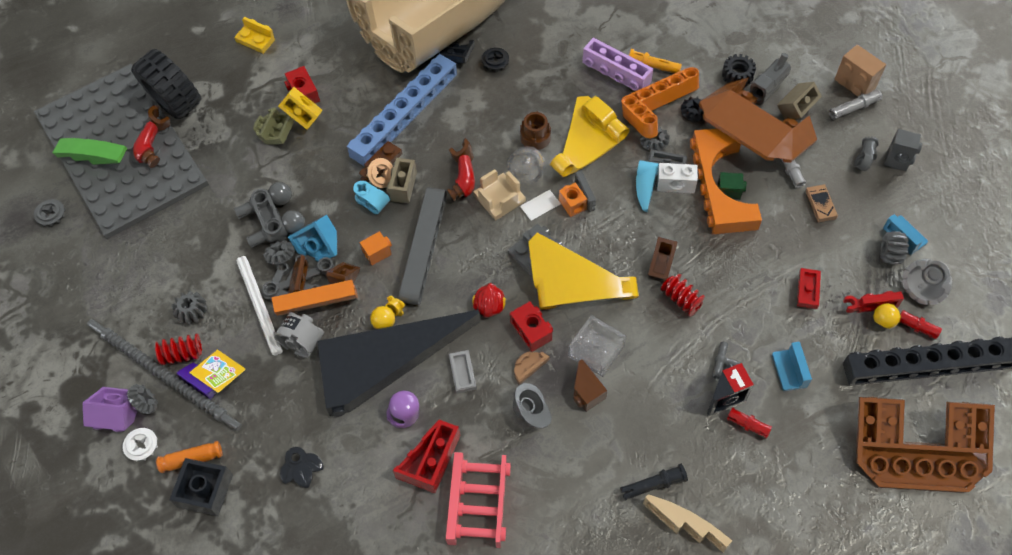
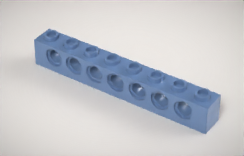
M441 54L432 59L429 65L424 70H421L418 76L413 81H410L407 87L398 93L395 99L390 104H387L384 110L375 116L372 122L367 127H364L355 139L349 142L347 149L350 158L364 166L387 141L392 142L457 76L456 63Z

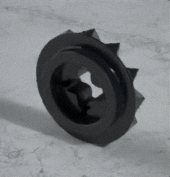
M495 47L486 50L482 55L484 68H489L490 71L496 69L497 72L500 68L504 69L509 64V54L502 48ZM494 56H495V57L497 58V60H498V62H496V63H495L494 60H493V59H494Z
M690 96L688 100L684 99L681 105V113L686 119L690 121L704 120V111L699 106L701 99L698 96L696 98Z

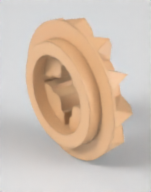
M384 158L371 161L367 167L366 175L370 180L369 183L377 188H386L391 180L393 165ZM377 169H378V170L385 169V170L383 171V173H382V176H383V177H377V178H376V176H377V174H378Z

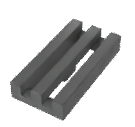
M651 149L648 162L686 164L687 156Z
M582 170L575 173V183L587 198V210L589 212L594 211L596 198Z

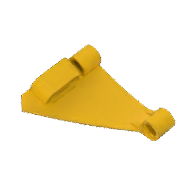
M577 97L563 154L556 155L551 161L550 166L562 177L573 174L614 148L626 138L630 130L617 119L615 112L599 97Z
M536 233L528 241L533 281L538 292L540 309L556 308L557 305L613 298L629 300L639 297L636 277H618L539 233Z

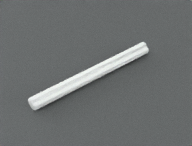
M246 256L239 257L236 261L271 353L274 356L283 352L282 347L274 338L276 332Z

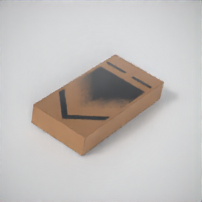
M826 185L807 187L805 192L818 223L837 219L838 214Z

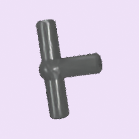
M725 341L720 342L718 354L715 357V367L712 375L715 379L720 378L723 365L728 366L741 363L726 358L728 343Z

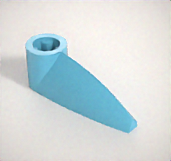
M640 160L637 169L636 191L642 210L647 212L659 163Z

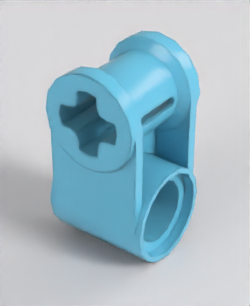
M358 181L353 186L356 202L373 214H379L390 201L389 196L384 191L377 189L366 181Z

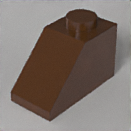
M581 359L578 363L573 399L579 408L583 407L587 412L606 399L607 389L583 359Z

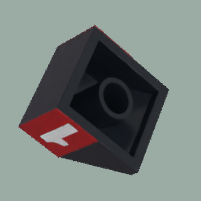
M742 363L737 365L730 364L723 368L707 411L709 416L747 401L754 384Z

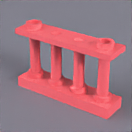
M454 452L446 531L447 545H456L457 538L467 536L496 538V548H501V541L506 540V527H502L506 476H510L511 463H507L506 455H502L500 465L468 463L467 460H464L463 453ZM467 471L501 473L500 486L466 484V481H462L463 473L467 474ZM465 493L499 495L498 507L464 505V503H460L461 495H465ZM463 514L497 516V528L462 527V525L458 524L459 516H463Z

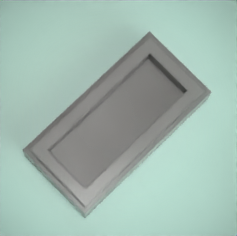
M469 350L450 353L449 359L456 393L477 390Z

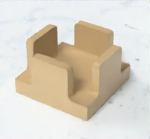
M495 169L480 178V188L473 191L474 197L495 221L526 202V197L520 191V182L510 171L506 172V175L502 173L498 176V172Z

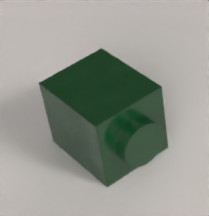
M720 172L717 187L728 197L741 200L742 193L746 192L747 182L743 181V173Z

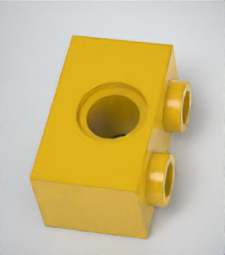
M295 87L291 89L278 106L307 130L322 112L320 107Z

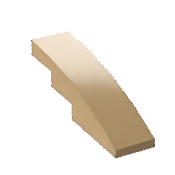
M649 494L645 497L643 504L676 534L683 528L699 543L706 537L723 553L731 544L732 540L693 512Z

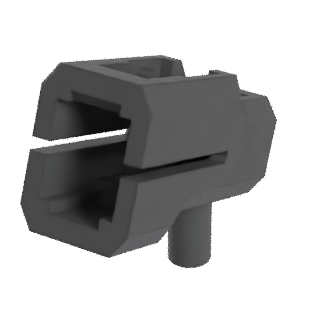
M782 53L780 58L776 59L764 73L760 74L751 83L749 92L758 98L756 103L764 104L789 75L791 66L787 62L788 54ZM761 89L764 92L763 97L757 94Z

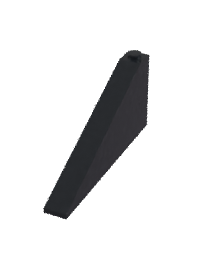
M479 310L317 341L325 404L329 416L339 417L353 411L480 323Z

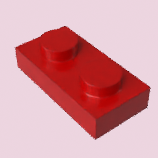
M800 269L797 296L798 307L818 309L821 271Z

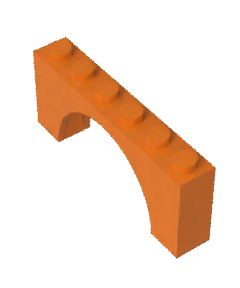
M717 128L694 130L693 138H690V148L694 149L693 161L698 167V180H701L700 192L705 198L704 210L708 211L709 215L707 217L708 227H711L713 234L759 230L762 218L758 204L742 203L728 197L717 187L713 180L712 167L726 155L739 152L741 147L739 142Z

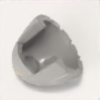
M932 259L917 260L911 263L902 275L904 289L913 300L921 304L927 305L929 303V305H935L939 302L941 303L949 296L952 288L950 270L942 261H933Z

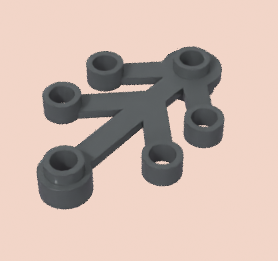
M300 254V255L296 256L295 262H296L297 259H298L301 255H303V254ZM328 257L321 258L317 263V267L307 271L306 280L320 274L326 275L328 270L334 268L332 260ZM284 262L277 265V271L273 280L266 282L262 287L261 293L265 299L272 300V297L288 294L284 290L289 288L293 268L290 272L287 263ZM290 272L287 280L281 282L282 277ZM305 283L304 290L320 286L317 284L310 285Z

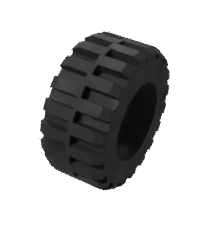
M151 49L132 65L131 72L139 84L159 106L175 119H182L200 103L201 96L194 87V84L160 50Z

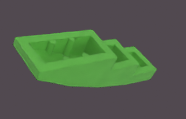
M60 138L52 153L56 157H71L75 161L89 160L93 165L121 162L127 147L92 139Z

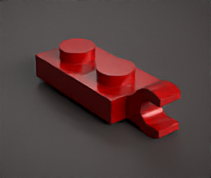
M887 291L877 295L872 293L866 294L860 299L854 296H846L843 303L852 304V306L847 307V313L857 310L858 313L874 311L878 306L886 303L898 308L904 297L902 292Z

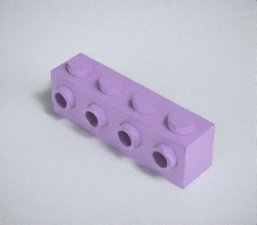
M592 38L583 49V63L586 66L611 77L634 91L650 85L653 74L652 67L595 38Z

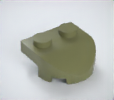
M276 108L268 109L269 113L267 115L257 118L253 130L265 144H284L295 120L287 113L279 112Z

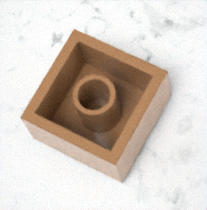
M856 45L843 56L834 80L850 90L854 95H865L876 89L887 64L859 45Z

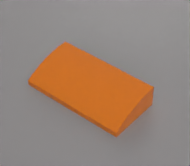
M353 280L275 296L272 297L274 313L277 316L289 314V312L294 313L357 299L358 294Z

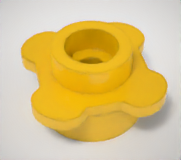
M388 296V303L385 306L391 308L395 316H402L405 304L398 298Z

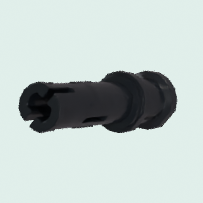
M681 463L675 468L666 471L663 469L655 476L622 486L620 489L622 493L632 490V492L623 494V498L626 501L661 487L670 488L673 484L682 481L687 482L688 477Z

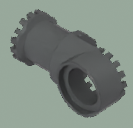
M868 136V138H863V149L854 162L856 168L866 171L868 170L867 168H870L869 166H872L871 163L877 158L876 147L879 145L876 137L873 138L871 136L870 138Z

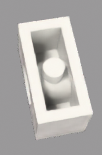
M659 163L657 191L695 193L698 181L697 165Z

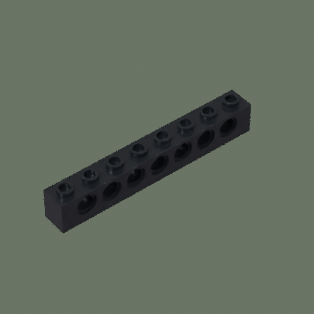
M999 336L991 340L975 339L964 343L963 341H955L945 345L935 343L926 347L915 345L907 349L896 347L888 351L876 349L869 353L852 352L847 355L843 362V367L849 386L1012 369V337L1004 338ZM865 364L870 365L872 369L866 367Z

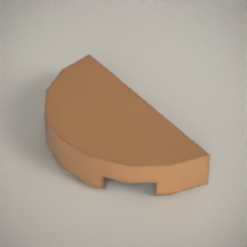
M530 351L521 355L516 361L514 368L515 379L518 384L523 383L549 361L550 357L543 352L530 353Z

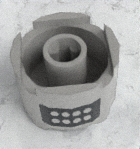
M289 312L275 333L274 338L286 350L292 348L296 350L294 352L295 355L308 358L318 344L317 341L323 336L324 331L312 323L313 319L308 315L302 314V316H298L295 313Z

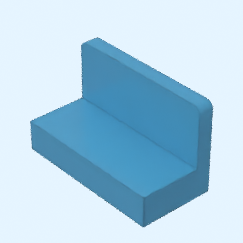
M895 214L892 215L883 227L886 232L897 231L906 234L909 245L908 253L910 255L928 243V240L901 215L898 217Z
M800 342L791 343L788 350L773 352L772 357L782 390L789 391L807 388L812 378Z

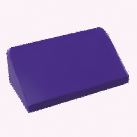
M194 362L176 373L181 380H184L185 383L197 389L198 392H201L202 395H205L210 400L217 393L189 373L198 366Z

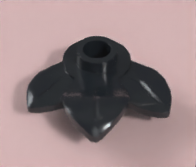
M292 447L286 452V462L281 467L280 477L284 484L294 479L299 486L309 488L312 481V472L321 471L324 469V466L316 454L306 453L300 447ZM299 454L300 459L296 462L293 461L292 456Z

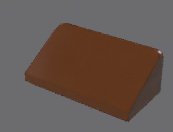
M301 255L294 263L288 294L304 290L309 266L304 255Z

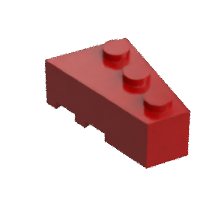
M438 420L422 437L421 442L407 454L402 463L393 469L395 478L436 494L461 436L459 427Z

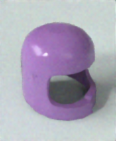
M410 391L395 393L389 402L386 413L387 421L389 420L397 428H406L413 425L419 416V401L415 394ZM391 414L395 418L403 420L404 423H397L396 421H394V419L391 417Z

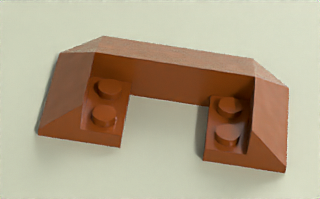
M748 78L727 83L700 101L699 106L704 111L703 118L706 122L765 160L773 161L774 158L783 159V162L791 163L817 141L810 115L799 124L796 120L789 117L782 122L756 106L758 98L753 96L751 92L743 90Z
M859 397L856 463L878 487L970 492L976 487V483L992 472L995 405L971 402H946L945 444L903 441L905 400Z

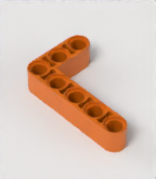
M694 67L686 68L623 97L621 100L623 117L643 137H656L658 135V118L652 110L696 91L699 88V70Z

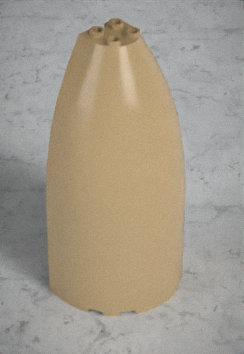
M346 0L352 19L362 29L360 34L366 43L372 44L376 50L374 53L384 63L402 73L404 71L411 72L474 29L506 1Z

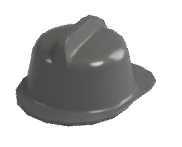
M530 383L520 384L514 394L513 410L515 414L535 428L548 427L552 417L541 391Z

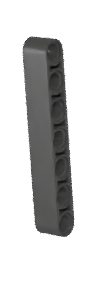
M426 188L399 293V299L405 304H421L446 203L447 191L444 189Z

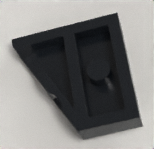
M469 40V44L460 46L459 42H454L434 55L432 59L441 54L457 64L466 63L475 47V41Z

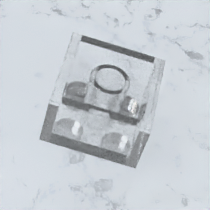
M591 315L570 343L568 356L578 363L583 359L591 371L603 377L625 347L626 335Z

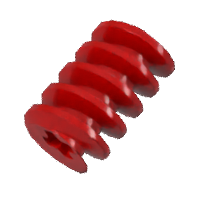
M681 274L669 277L662 284L660 290L662 292L665 291V295L671 297L673 302H677V306L683 307L685 313L689 312L690 317L693 316L701 308L705 296L697 297L698 289L691 292L693 285L691 284L686 287V279L680 282Z
M196 333L194 340H192L191 336L187 335L186 341H184L182 336H179L178 343L175 342L174 338H170V344H167L166 339H162L161 346L158 342L155 343L156 357L161 365H166L167 362L174 364L175 360L177 362H182L183 359L190 361L191 358L197 360L202 355L200 337Z

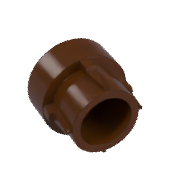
M538 111L527 114L524 121L522 120V125H520V140L526 148L540 150L545 148L551 141V127L547 117Z

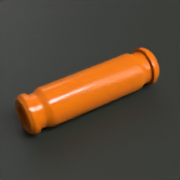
M215 441L212 444L207 443L166 454L164 457L159 456L156 459L157 469L160 473L180 469L185 458L202 462L210 461L217 457L221 458L222 448L220 443Z

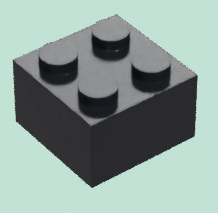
M185 458L169 500L177 508L219 516L233 474L226 466Z

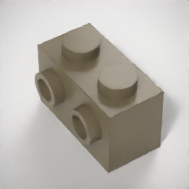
M815 82L798 83L777 106L784 119L789 117L790 119L797 120L802 118L822 95Z
M396 158L395 165L391 170V180L387 185V193L390 195L391 201L409 204L417 175L415 160Z

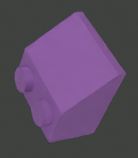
M102 387L83 402L84 426L97 430L104 428L112 429L115 432L125 431L134 422L138 411L131 405L127 397L128 390Z

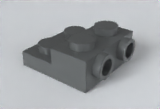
M539 224L525 232L523 239L508 249V253L532 278L528 241L536 233H539L563 246L559 239L554 240L550 236L551 234L547 227H541Z

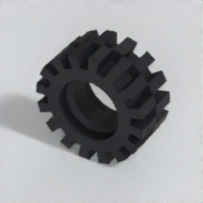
M734 54L733 57L729 56L725 60L722 70L724 82L730 83L748 78L745 87L747 84L750 85L756 71V64L753 62V59L750 58L748 60L749 56L742 57L743 54H739V57H737V54ZM733 69H741L744 73H737Z

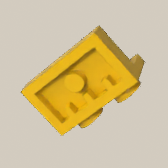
M244 17L242 19L244 26L234 37L235 41L264 54L275 41L272 29L267 25H262L253 19Z

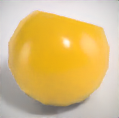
M886 303L874 310L873 318L877 324L891 329L900 322L901 315L894 305Z
M379 306L372 311L370 322L375 329L391 327L395 324V314L391 308Z

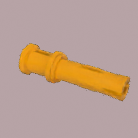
M631 48L629 53L630 57L658 70L674 74L681 70L682 64L652 57L648 52L644 54Z

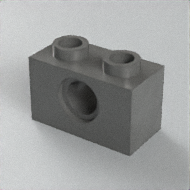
M898 129L886 152L884 166L907 171L909 165L914 164L916 154H919L921 151V134Z

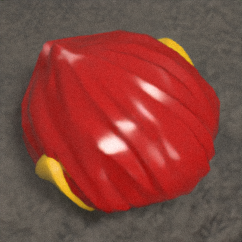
M492 283L479 288L476 294L473 295V309L479 310V314L485 318L495 316L505 308L506 298L503 291Z

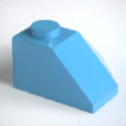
M327 215L288 236L298 254L314 257L316 261L324 257L332 258L337 255V231Z

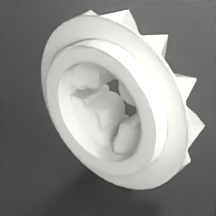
M135 429L126 436L123 442L124 454L136 462L138 460L146 461V458L153 455L155 448L158 447V438L150 429ZM135 441L144 442L146 448H138Z

